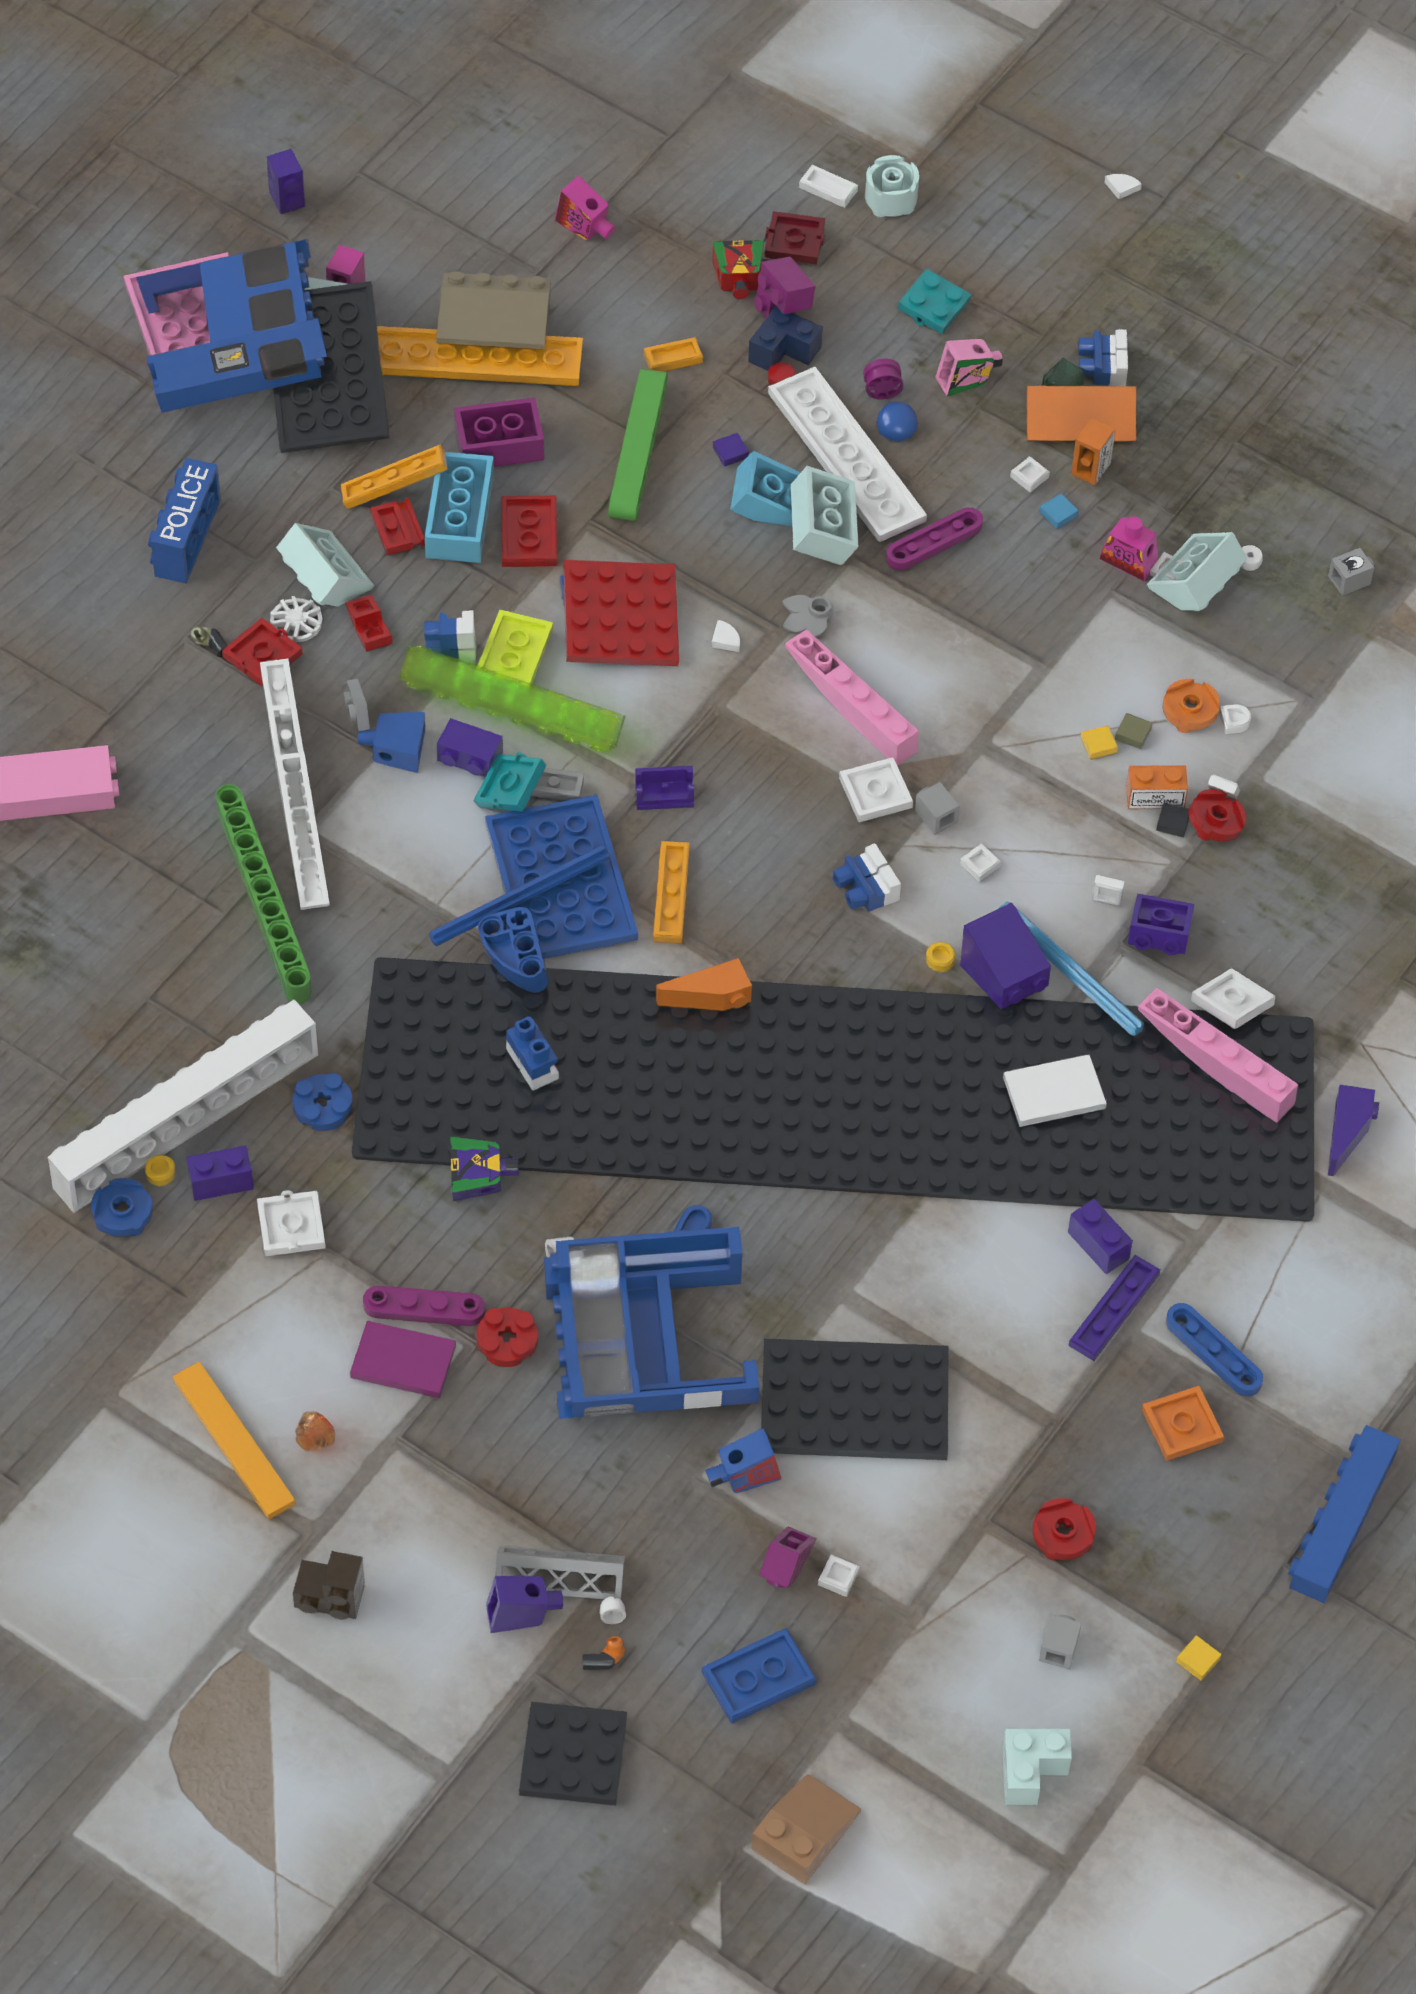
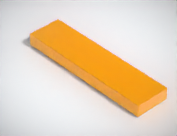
M440 444L342 483L343 504L347 509H350L448 470L445 450Z
M661 841L653 942L682 944L690 843Z

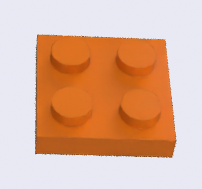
M1200 1386L1142 1404L1141 1410L1166 1461L1223 1443L1224 1435Z

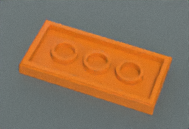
M1136 386L1026 387V441L1075 442V439L1091 417L1115 428L1114 442L1136 441Z

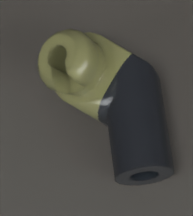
M196 626L191 631V638L196 644L212 647L218 657H223L222 650L228 645L218 630Z

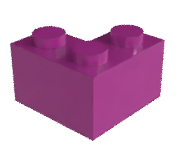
M791 257L762 262L761 271L758 275L757 296L754 300L755 307L765 319L775 306L783 314H796L797 311L812 309L816 286Z

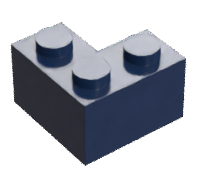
M775 306L749 340L748 362L768 371L773 364L779 363L786 355L809 366L822 348L823 326L794 313L783 314Z

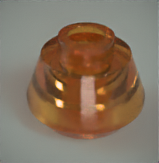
M308 1411L302 1414L295 1430L297 1435L295 1438L296 1442L302 1449L316 1452L334 1444L335 1430L323 1415L316 1411Z

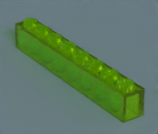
M418 645L408 647L399 678L408 682L407 687L420 691H423L424 688L433 690V695L447 700L449 697L459 699V704L462 706L475 708L477 705L486 708V714L495 717H501L503 714L512 717L511 722L522 726H527L528 723L538 726L537 730L545 734L553 735L554 732L564 735L563 739L568 742L580 744V741L590 744V749L602 753L617 747L626 715Z

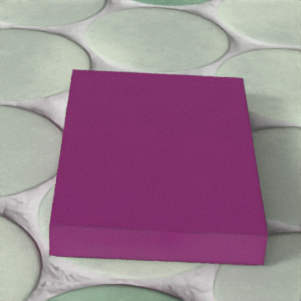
M367 1321L350 1371V1378L440 1398L456 1348V1340Z

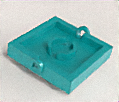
M926 269L899 301L897 309L914 318L917 325L922 326L924 324L943 335L970 302L972 294Z
M517 752L516 756L497 754L473 801L481 808L523 812L547 766L541 758L527 757L521 752Z

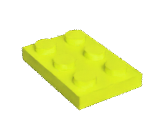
M499 609L474 673V681L529 694L552 634L553 622Z

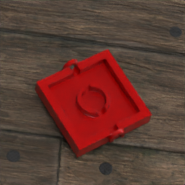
M260 618L222 650L224 659L262 687L260 662L288 659L290 666L303 655L302 647L291 640L283 628L278 630L263 618Z

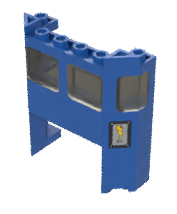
M308 239L136 277L149 314L159 312L157 296L203 286L210 342L146 356L153 377L155 396L162 413L322 377L320 366L325 365L323 357H327L324 336L318 318L314 319L313 312L308 311V308L313 307L310 292L305 291V288L310 287L305 268L309 267L308 259L311 258Z

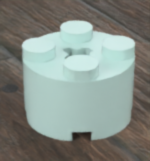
M895 155L880 157L874 161V165L869 166L866 172L865 200L875 216L908 215L914 211L919 186V171L912 162L911 165L904 162L903 157Z

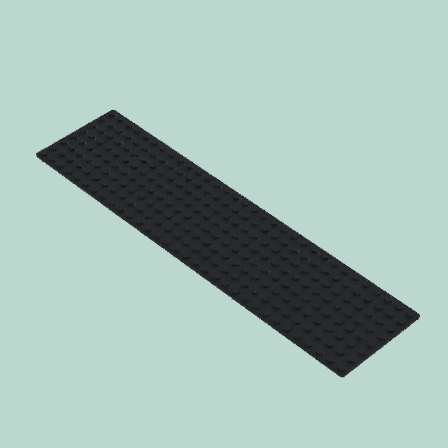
M385 957L376 958L374 962L352 1144V1157L356 1160L451 1166L450 1137H459L499 1143L500 1158L518 1157L519 1170L1074 1207H1082L1095 1199L1105 1209L1304 1222L1312 1221L1314 1217V1022L1310 1017L1259 1014L1234 1029L1206 1010H1190L1298 1084L1295 1105L1276 1123L1237 1094L1228 1090L1189 1059L1138 1010V1006L1125 1005L1144 1023L1143 1030L1136 1036H1132L1096 1003L1022 999L1017 1004H1011L1001 1009L989 996L750 981L752 984L751 1002L740 1008L721 1011L658 1006L656 1002V985L679 978V976L547 968L549 976L547 987L540 992L533 993L507 980L497 971L493 964ZM526 1017H531L535 1021L558 1057V1061L554 1066L559 1072V1079L533 1091L520 1072V1068L517 1067L506 1049V1030L515 1027L517 1021ZM1090 1055L1107 1103L1106 1109L1020 1127L1003 1079L1004 1072Z

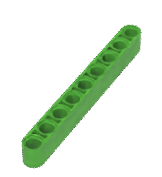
M223 785L216 792L218 816L285 996L290 1002L295 1000L298 1004L304 1003L312 994L310 972L242 792L235 785Z

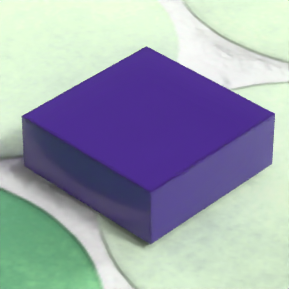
M738 433L713 441V449L724 467L745 460L749 456V451Z

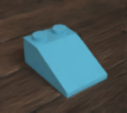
M753 451L737 467L730 510L753 521L792 526L791 483L801 472Z

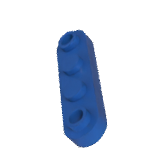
M1177 1303L1169 1308L1166 1316V1326L1169 1331L1236 1393L1242 1396H1253L1260 1391L1263 1382L1262 1371L1200 1313L1185 1303ZM1182 1320L1186 1324L1180 1325L1176 1321ZM1242 1381H1249L1251 1385H1245Z

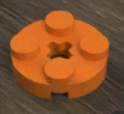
M1188 678L1178 680L1168 687L1163 699V713L1167 720L1176 726L1178 731L1189 733L1192 730H1201L1217 720L1220 699L1218 693L1211 685L1203 682V685L1194 683L1195 679ZM1189 701L1191 704L1196 703L1197 705L1195 708H1189L1186 706V702Z

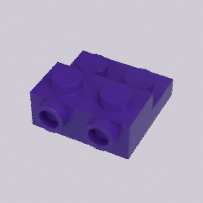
M1137 893L1127 944L1134 945L1140 950L1152 948L1162 950L1168 955H1176L1177 953L1185 955L1195 904Z

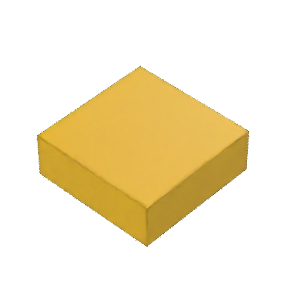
M1108 725L1081 732V740L1090 760L1117 753L1118 747Z
M1196 1635L1177 1656L1176 1662L1202 1681L1221 1659L1222 1654Z

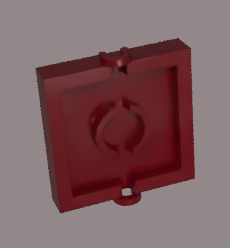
M773 211L770 227L766 228L765 258L780 259L791 257L794 262L817 265L820 248L823 246L825 235H823L825 218Z

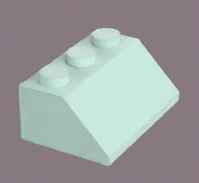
M295 523L276 547L282 554L284 563L293 568L298 575L297 579L299 582L308 587L312 592V598L320 605L324 606L326 604L338 607L372 590L374 584L330 530Z
M1233 532L1193 534L1150 580L1147 586L1181 611H1201L1208 606L1213 596L1224 588V584L1239 572L1247 557ZM1169 573L1171 575H1174L1176 580L1172 581V579L1165 576V574Z

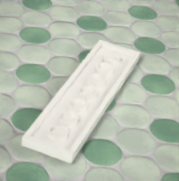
M816 367L768 386L770 397L825 471L855 481L857 514L878 542H882L927 521L925 511Z

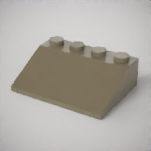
M457 271L444 273L441 286L436 343L545 349L551 307V279H545L540 276L528 278L516 277L515 275L494 276L486 273L463 274Z

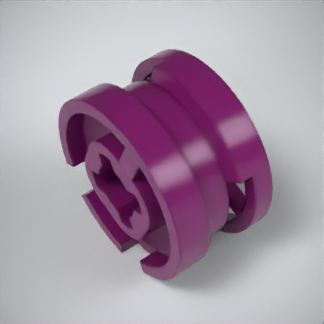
M877 359L866 365L863 370V376L866 383V393L871 398L878 400L890 399L897 396L903 390L904 384L901 378L902 373L899 363L892 359Z

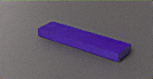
M1134 1255L1069 1340L1068 1346L1095 1361L1159 1277L1161 1270L1139 1256Z

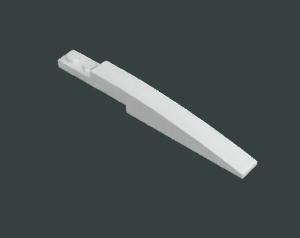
M288 659L260 662L272 746L300 909L330 906Z

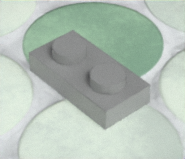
M358 679L347 680L348 691L343 692L350 721L356 722L359 731L369 730L367 703Z
M545 768L531 796L562 801L580 798L584 783V773Z

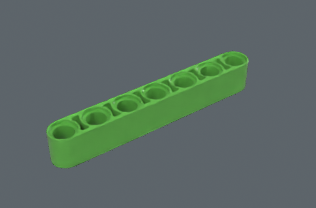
M640 368L611 493L609 518L637 521L665 397L668 372Z

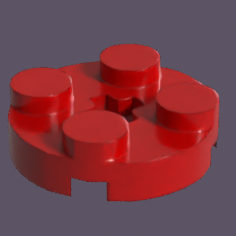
M1207 789L1201 791L1193 799L1188 809L1189 819L1197 830L1198 837L1205 841L1211 839L1220 842L1236 840L1246 822V812L1238 800L1235 799L1233 802L1226 797L1227 793L1221 790ZM1213 812H1215V813L1217 814V816H1220V817H1222V818L1220 819V818L1215 817V816L1213 815Z
M506 1307L488 1310L477 1328V1347L479 1351H482L490 1363L497 1366H517L521 1364V1360L526 1359L528 1356L530 1358L538 1346V1329L534 1323L533 1316L529 1312L516 1308ZM510 1332L516 1338H510L509 1342H504L503 1337L500 1335Z
M1058 1498L1046 1502L1036 1515L1032 1527L1033 1539L1036 1545L1044 1552L1045 1557L1053 1561L1058 1559L1071 1560L1089 1552L1092 1548L1096 1532V1522L1091 1511L1084 1505L1081 1507L1078 1504H1074L1073 1500L1067 1498ZM1059 1524H1064L1066 1528H1072L1069 1534L1066 1535L1057 1531L1059 1530Z

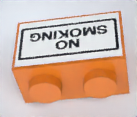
M1091 417L1075 439L1072 475L1096 485L1111 464L1115 428Z
M1186 765L1129 766L1126 782L1128 809H1162L1163 803L1185 808L1188 793Z

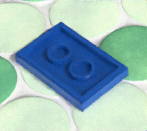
M787 1628L703 1666L701 1670L731 1724L814 1686L817 1681Z

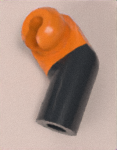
M612 1636L607 1639V1646L600 1654H582L583 1670H608L613 1668L624 1656L625 1647L623 1646V1640L618 1636Z

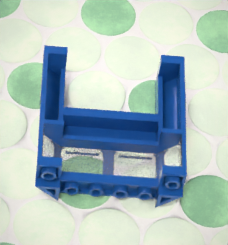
M739 1227L556 1241V1253H550V1257L544 1258L546 1299H553L554 1314L560 1313L561 1322H556L557 1340H563L564 1348L558 1349L559 1366L566 1367V1375L561 1376L562 1391H557V1409L560 1419L758 1403L759 1381L756 1360L743 1361V1377L681 1381L670 1291L672 1289L741 1284L743 1252Z

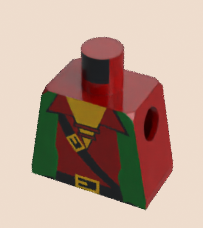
M763 240L713 241L712 263L722 291H733L734 298L745 299L748 297L749 291L758 289V275L760 274L763 262Z

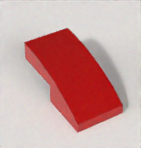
M372 594L345 602L352 624L366 652L393 644L392 636L382 620L381 610Z

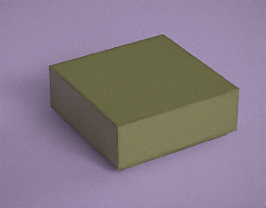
M1126 713L1115 734V739L1141 749L1152 729L1153 723Z

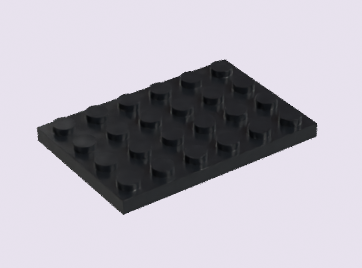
M372 282L305 290L309 291L313 307L308 308V311H312L314 319L318 318L324 336L327 357H323L325 365L320 366L322 377L273 388L281 453L390 439ZM292 292L264 295L267 329L293 324L296 321ZM294 338L269 344L272 380L307 372L308 368L302 345L298 339Z
M764 1338L761 1429L764 1428L773 1453L947 1460L949 1346Z

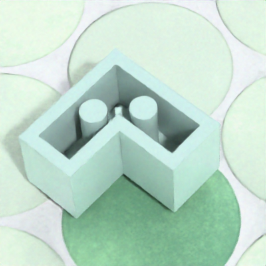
M1005 1729L1003 1740L1005 1805H1038L1040 1775H1069L1072 1759L1070 1729Z

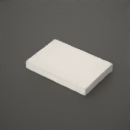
M1090 1055L1007 1071L1003 1074V1079L1020 1127L1106 1109L1107 1103Z

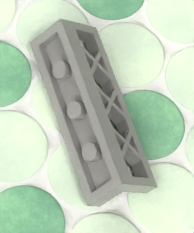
M499 1546L495 1576H502L503 1566L516 1567L523 1576H532L539 1569L548 1570L555 1578L549 1585L545 1586L546 1591L561 1590L563 1596L606 1599L609 1596L621 1599L625 1556ZM524 1568H532V1570L527 1572ZM556 1571L564 1572L561 1575H559ZM570 1572H579L587 1582L579 1589L570 1588L563 1578ZM587 1573H592L595 1575L591 1578ZM603 1574L616 1575L615 1592L602 1591L594 1581ZM559 1582V1584H560L562 1587H554V1586ZM591 1585V1587H592L594 1590H589V1589H586V1588Z

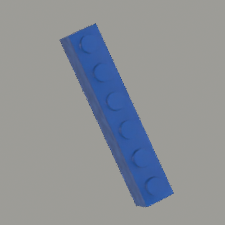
M1365 1425L1361 1435L1355 1433L1349 1446V1451H1352L1349 1459L1343 1458L1337 1471V1475L1341 1477L1337 1484L1333 1482L1330 1484L1325 1495V1500L1328 1503L1325 1509L1319 1507L1312 1523L1316 1528L1313 1534L1306 1533L1300 1549L1304 1553L1301 1559L1295 1557L1288 1572V1575L1292 1576L1290 1589L1325 1604L1397 1454L1400 1439L1368 1425Z

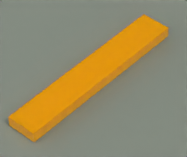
M200 1361L173 1375L174 1383L267 1519L270 1520L295 1506L294 1497Z

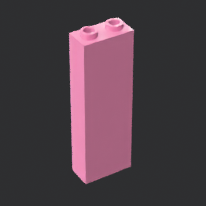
M108 745L0 757V821L115 808L114 797L119 796L118 779L112 780L111 775L117 773L115 756L109 757Z

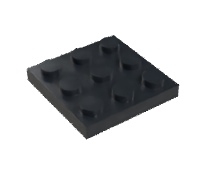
M531 1702L519 1796L616 1806L627 1712Z

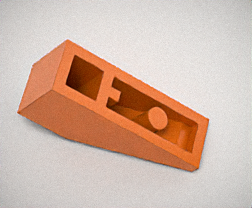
M739 958L656 985V1002L658 1006L725 1011L731 1008L743 1007L751 1002L752 984Z

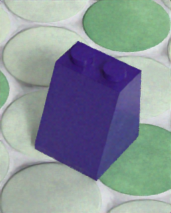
M1012 902L964 925L960 966L1001 1009L1011 1004H1017L1023 998L1036 992H1041L1049 986L1051 965Z

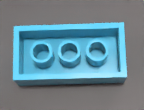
M445 452L448 470L434 476L425 532V558L481 563L494 480L493 456Z

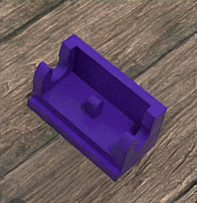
M693 766L635 768L637 810L694 807Z

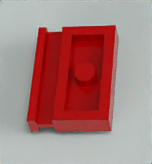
M405 498V501L400 503L394 501L370 507V515L387 556L414 549L413 546L421 544V547L425 546V537L409 498Z

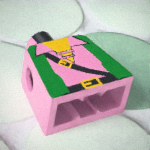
M982 339L946 341L935 378L946 396L982 386L987 382L991 368L1002 366V354L998 350L991 352Z

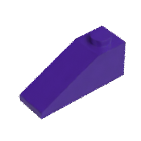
M1339 1085L1327 1175H1335L1369 1131L1371 1119L1377 1120L1379 1102L1374 1101V1089Z

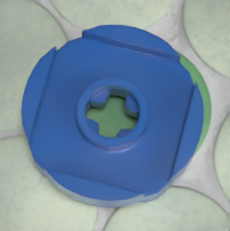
M336 1073L317 1074L296 1083L292 1098L293 1111L297 1120L303 1125L306 1123L311 1125L312 1129L318 1131L332 1130L341 1126L345 1122V1117L348 1116L349 1112L351 1113L353 1108L352 1093L349 1086L342 1081L340 1075ZM320 1098L328 1099L327 1106L321 1107V1104L315 1103V1101Z
M118 1178L109 1181L110 1185L105 1186L102 1190L100 1187L94 1193L91 1201L92 1216L97 1229L113 1236L140 1235L144 1227L149 1223L153 1213L152 1198L143 1188V1185L133 1179ZM121 1203H126L129 1209L124 1212H118L114 1207H120Z

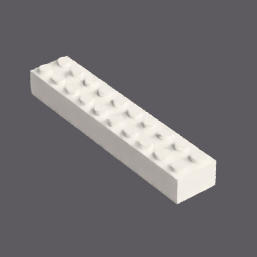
M295 1000L277 1007L272 1014L263 1020L255 1021L238 1036L230 1037L224 1045L214 1051L205 1053L200 1060L189 1067L180 1069L175 1076L166 1082L158 1083L150 1092L141 1098L133 1099L116 1114L108 1115L91 1130L83 1131L66 1146H60L48 1156L53 1189L73 1213L83 1208L92 1201L94 1193L100 1187L102 1190L105 1186L110 1185L109 1181L131 1177L145 1168L146 1162L151 1157L165 1155L318 1056L316 1023Z

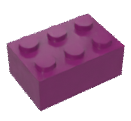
M535 398L454 408V426L459 453L493 456L494 467L544 460V437Z

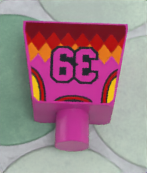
M577 176L561 190L555 216L557 223L584 240H590L597 233L603 238L608 239L616 228L606 220L609 208L608 203L581 177Z
M1123 517L1108 535L1099 559L1145 582L1150 575V570L1159 559L1157 535L1154 531L1142 526L1143 523L1140 518Z

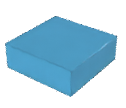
M1059 494L1042 504L1039 512L1058 529L1078 517L1079 510L1062 494Z

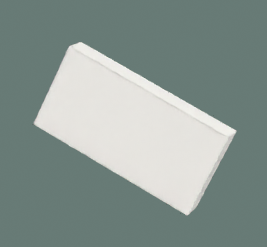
M814 165L808 169L799 181V188L844 208L858 191L857 184Z

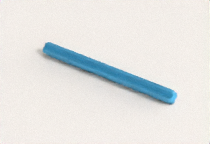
M1006 901V902H1005L1003 905H1001L999 908H1001V907H1003V906H1005V905H1007V904H1009V903H1011V902ZM1017 909L1043 954L1053 965L1129 1034L1136 1036L1143 1030L1144 1023Z

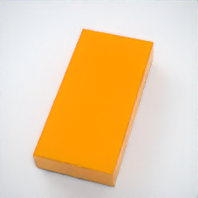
M696 337L644 348V357L649 370L664 372L703 363V355Z

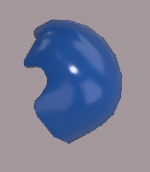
M891 402L885 405L879 412L876 420L879 434L889 441L895 442L909 439L916 432L918 426L915 411L904 402Z

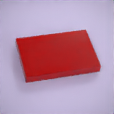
M556 495L501 496L502 567L557 566Z

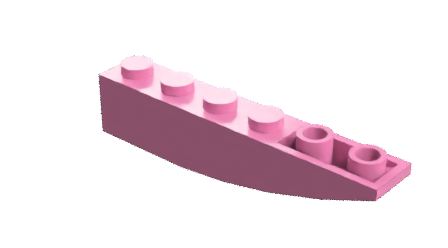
M807 629L785 643L786 649L821 693L844 718L887 758L893 757L898 766L918 752L919 731Z
M1158 988L1138 1006V1010L1189 1059L1228 1090L1237 1094L1276 1123L1295 1105L1298 1089L1296 1082Z

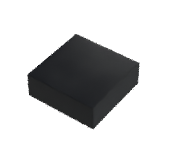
M1163 803L1156 831L1184 838L1189 822L1188 808Z

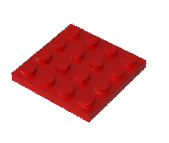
M564 560L566 662L678 666L679 640L675 564Z

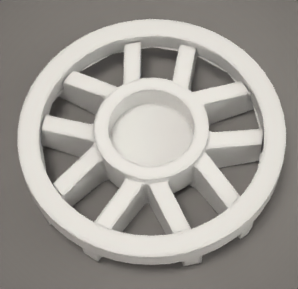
M291 596L292 599L285 601L283 599L280 600V603L270 614L271 625L277 629L284 627L287 634L290 630L294 631V636H288L294 642H304L318 634L322 627L323 618L320 607L315 605L313 600L295 598V596ZM293 605L294 609H289L288 606ZM301 630L307 633L306 635L299 636Z

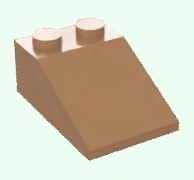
M807 1774L769 1811L752 1835V1850L806 1885L859 1815L861 1808Z

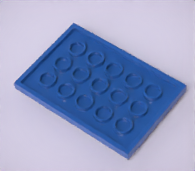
M597 795L525 808L523 812L510 811L485 816L486 828L505 894L597 847L604 846L609 854L607 861L516 906L530 910L538 931L544 959L638 940L637 927Z

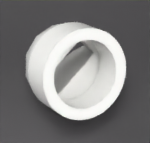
M609 1596L602 1601L600 1605L602 1622L617 1624L625 1619V1606L621 1599Z

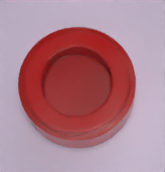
M787 363L773 364L768 370V382L770 385L792 377L795 375V370Z

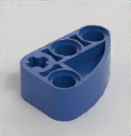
M516 907L483 917L479 921L478 931L487 956L497 971L516 986L529 992L536 993L544 990L549 983V976L538 931L530 910L524 907Z

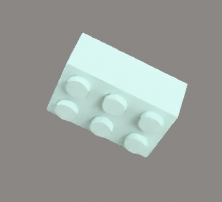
M806 466L791 483L793 550L843 565L858 548L855 481Z

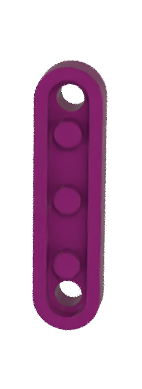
M963 508L892 543L887 548V564L893 569L905 570L978 534L983 526L982 513L975 508Z
M373 1286L363 1295L364 1311L373 1318L474 1326L479 1324L485 1317V1303L480 1296L473 1293ZM376 1297L383 1298L381 1301L373 1300ZM474 1305L475 1307L472 1309H467L465 1306Z

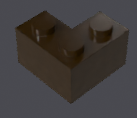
M331 1551L328 1564L302 1560L293 1590L294 1608H299L302 1612L309 1614L316 1612L330 1614L332 1617L341 1620L347 1618L356 1619L365 1588L363 1557Z

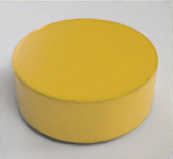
M945 942L933 943L927 949L926 963L934 971H947L955 963V950L950 944Z
M166 1155L151 1157L145 1164L147 1180L156 1186H164L172 1182L176 1175L173 1160Z

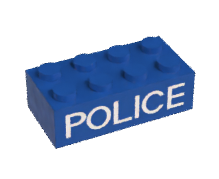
M185 458L182 468L176 470L175 485L173 489L170 488L167 492L165 509L159 511L157 518L158 526L155 531H151L148 540V546L152 547L150 564L154 565L155 577L186 584L221 501L218 465Z

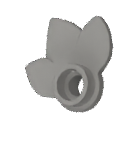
M795 595L782 601L785 608L791 612L784 622L783 629L793 634H799L807 629L812 635L818 637L826 631L827 621L834 614L832 603L823 596L811 599L806 595Z

